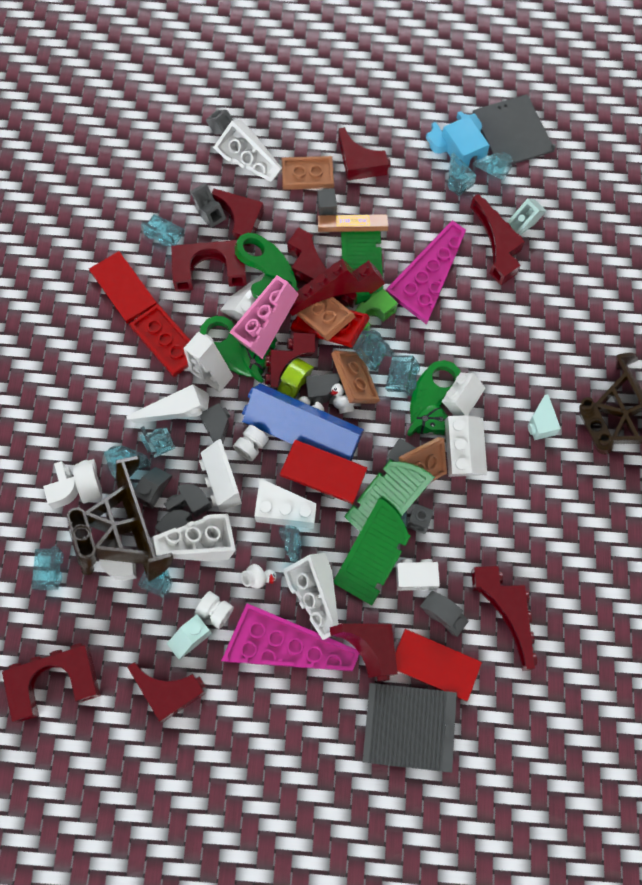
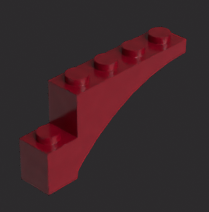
M477 194L473 197L470 208L484 225L491 243L493 265L490 275L500 285H503L517 275L521 265L513 256L522 250L525 241L488 204L485 198Z
M298 227L287 243L288 253L292 257L297 258L291 267L296 280L308 284L319 274L326 271L327 268L320 260L314 247V235ZM356 293L334 297L344 306L349 305L351 308H354L357 302Z
M342 258L297 291L299 295L289 314L294 316L317 302L338 295L369 292L371 294L385 284L384 279L370 260L359 266L356 270H353Z
M499 566L474 567L471 570L473 591H478L505 621L515 641L522 671L535 669L537 655L533 653L532 647L535 637L534 633L530 630L532 614L531 611H528L527 603L530 601L529 592L525 589V585L501 586L503 575L502 572H499Z

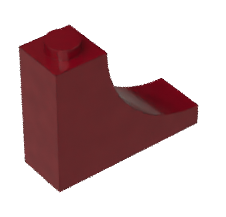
M345 127L339 128L338 141L347 181L387 175L391 162L390 157L386 156L385 150L376 151L364 148L350 138Z
M214 188L211 193L214 200L220 203L221 207L230 214L234 221L233 240H238L240 235L245 233H256L264 214L263 202Z
M342 623L330 627V636L345 639L360 653L366 665L368 678H377V681H388L390 676L398 675L392 624Z
M135 662L127 667L159 722H165L206 694L203 690L206 685L200 676L196 678L195 675L191 674L176 681H161L148 676Z

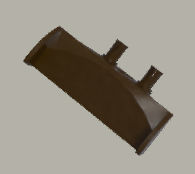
M635 353L616 355L617 370L622 368L624 373L596 403L593 402L592 398L586 397L579 406L580 417L596 450L604 455L609 454L613 450L614 444H642V436H639L630 419L631 416L642 412V389L627 366L638 361ZM627 379L640 403L628 410L625 409L617 393V390ZM612 396L618 408L604 404ZM600 412L622 417L613 436H611ZM625 423L632 436H619ZM599 424L602 428L599 431H594L591 429V426Z
M139 456L116 460V484L118 490L87 511L77 507L70 509L67 513L68 530L77 562L81 566V572L84 575L92 574L96 559L143 564L149 582L164 573L172 564L174 558L172 553L156 557L130 477L139 467ZM122 501L128 519L115 522L111 508ZM105 513L107 519L100 516ZM90 527L106 532L96 545ZM132 532L138 550L123 549L119 535ZM112 540H114L115 547H108Z

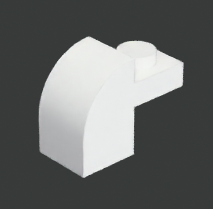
M83 460L75 464L73 474L82 503L102 499V487L97 477L95 460Z
M62 461L54 463L59 481L43 486L47 503L52 509L70 504L78 495L69 466L66 467Z
M112 540L108 547H115L114 540ZM99 559L102 569L110 577L116 580L137 579L136 563Z

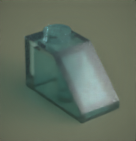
M503 152L502 155L495 153L474 161L472 165L505 181L515 161L511 160V155Z
M452 153L448 168L447 185L452 192L460 196L474 186L476 174L455 153Z
M123 445L113 446L104 452L109 470L114 479L116 478V460L139 456L140 463L137 470L151 465L147 455Z
M167 569L160 576L149 582L144 571L138 586L163 598L164 594H168L172 587L169 570Z

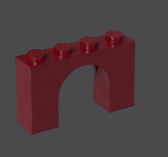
M237 240L171 246L172 275L175 292L193 290V270L198 263L208 259L218 260L227 267L229 287L247 285L245 264L240 262L235 255L234 247Z
M82 643L70 646V650L64 652L62 650L49 653L50 656L34 657L29 659V663L23 665L21 663L8 666L7 670L2 671L11 721L20 723L39 716L34 693L35 684L40 675L51 668H63L68 673L76 702L81 703L100 697L101 694L90 647Z

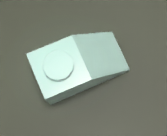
M527 198L507 222L517 234L521 235L534 226L546 213V210L535 199Z
M548 394L544 395L528 424V431L533 435L534 440L555 436L561 429Z
M196 614L178 629L167 642V645L180 660L212 633Z

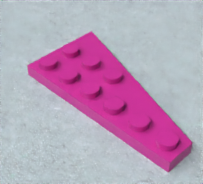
M453 220L385 290L397 303L426 325L466 232V229Z
M247 603L221 661L353 672L360 653L357 649L331 638L322 640L320 635L312 630Z

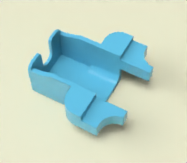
M460 111L457 112L456 118L458 121L444 126L443 132L436 122L432 123V131L426 134V140L434 153L441 154L447 151L451 159L463 170L469 166L470 160L474 156H477V163L483 161L487 156L490 145L481 133L482 123L476 114L467 115Z

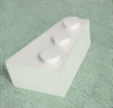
M197 332L183 348L190 372L220 393L233 378V375L214 344L213 339L207 334L203 335Z
M260 478L254 515L255 521L314 529L316 503Z

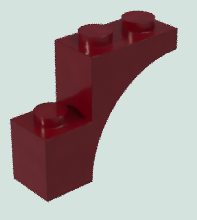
M293 333L287 339V349L289 351L270 350L268 355H265V366H268V374H265L264 382L267 387L274 390L278 388L281 372L290 361L299 357L312 356L315 353V334Z

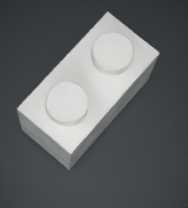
M460 373L450 390L447 391L442 402L453 416L469 415L485 387L474 373Z
M409 559L401 560L396 565L397 591L437 590L440 586L438 562H433L432 559H423L420 562H413Z

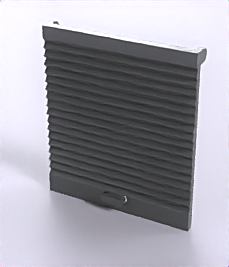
M528 94L473 110V114L475 113L482 123L481 131L490 145L489 148L499 168L549 154L556 149V145L551 143Z
M369 683L362 762L452 773L457 692Z

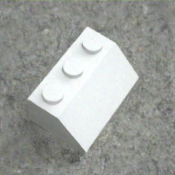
M469 415L448 416L445 419L448 477L487 475L483 418Z
M219 439L201 452L202 459L199 460L202 471L206 470L208 477H205L208 489L212 488L214 493L210 495L213 506H218L219 511L242 503L222 441Z

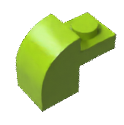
M299 358L293 360L284 371L277 391L295 399L301 386L306 384V376L311 375L314 367Z

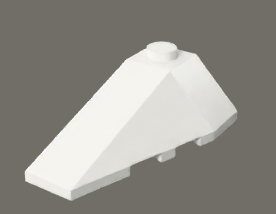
M242 120L231 121L213 147L224 159L232 161L270 182L275 179L282 169L254 132Z
M265 273L230 296L222 307L221 312L239 321L256 301V298L251 293L252 284L261 281Z
M192 384L126 417L127 420L134 423L197 417L208 409L209 394Z
M228 514L207 515L198 521H191L185 526L177 529L173 528L152 538L156 557L172 553L173 559L223 561L229 560L236 551Z
M326 553L311 554L283 569L290 591L292 594L297 595L300 600L299 605L302 609H306L314 628L322 640L331 637L330 627L339 625L333 574Z

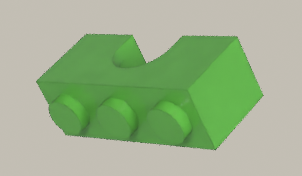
M382 289L379 292L373 293L365 303H360L355 311L368 314L369 316H376L384 322L396 313L398 303ZM367 322L356 343L370 333L371 324Z

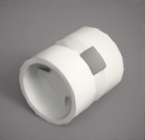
M249 425L243 432L244 437H240L233 445V448L245 459L253 461L259 454L258 449H262L269 441V438L257 427Z
M209 591L198 604L195 614L204 620L210 619L209 623L220 629L230 617L234 606L225 600L220 602V597Z

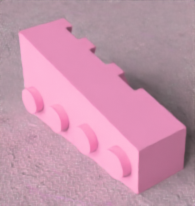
M276 275L229 333L242 345L263 359L299 294L286 280Z

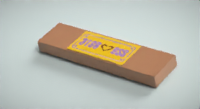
M387 214L318 215V232L388 231Z

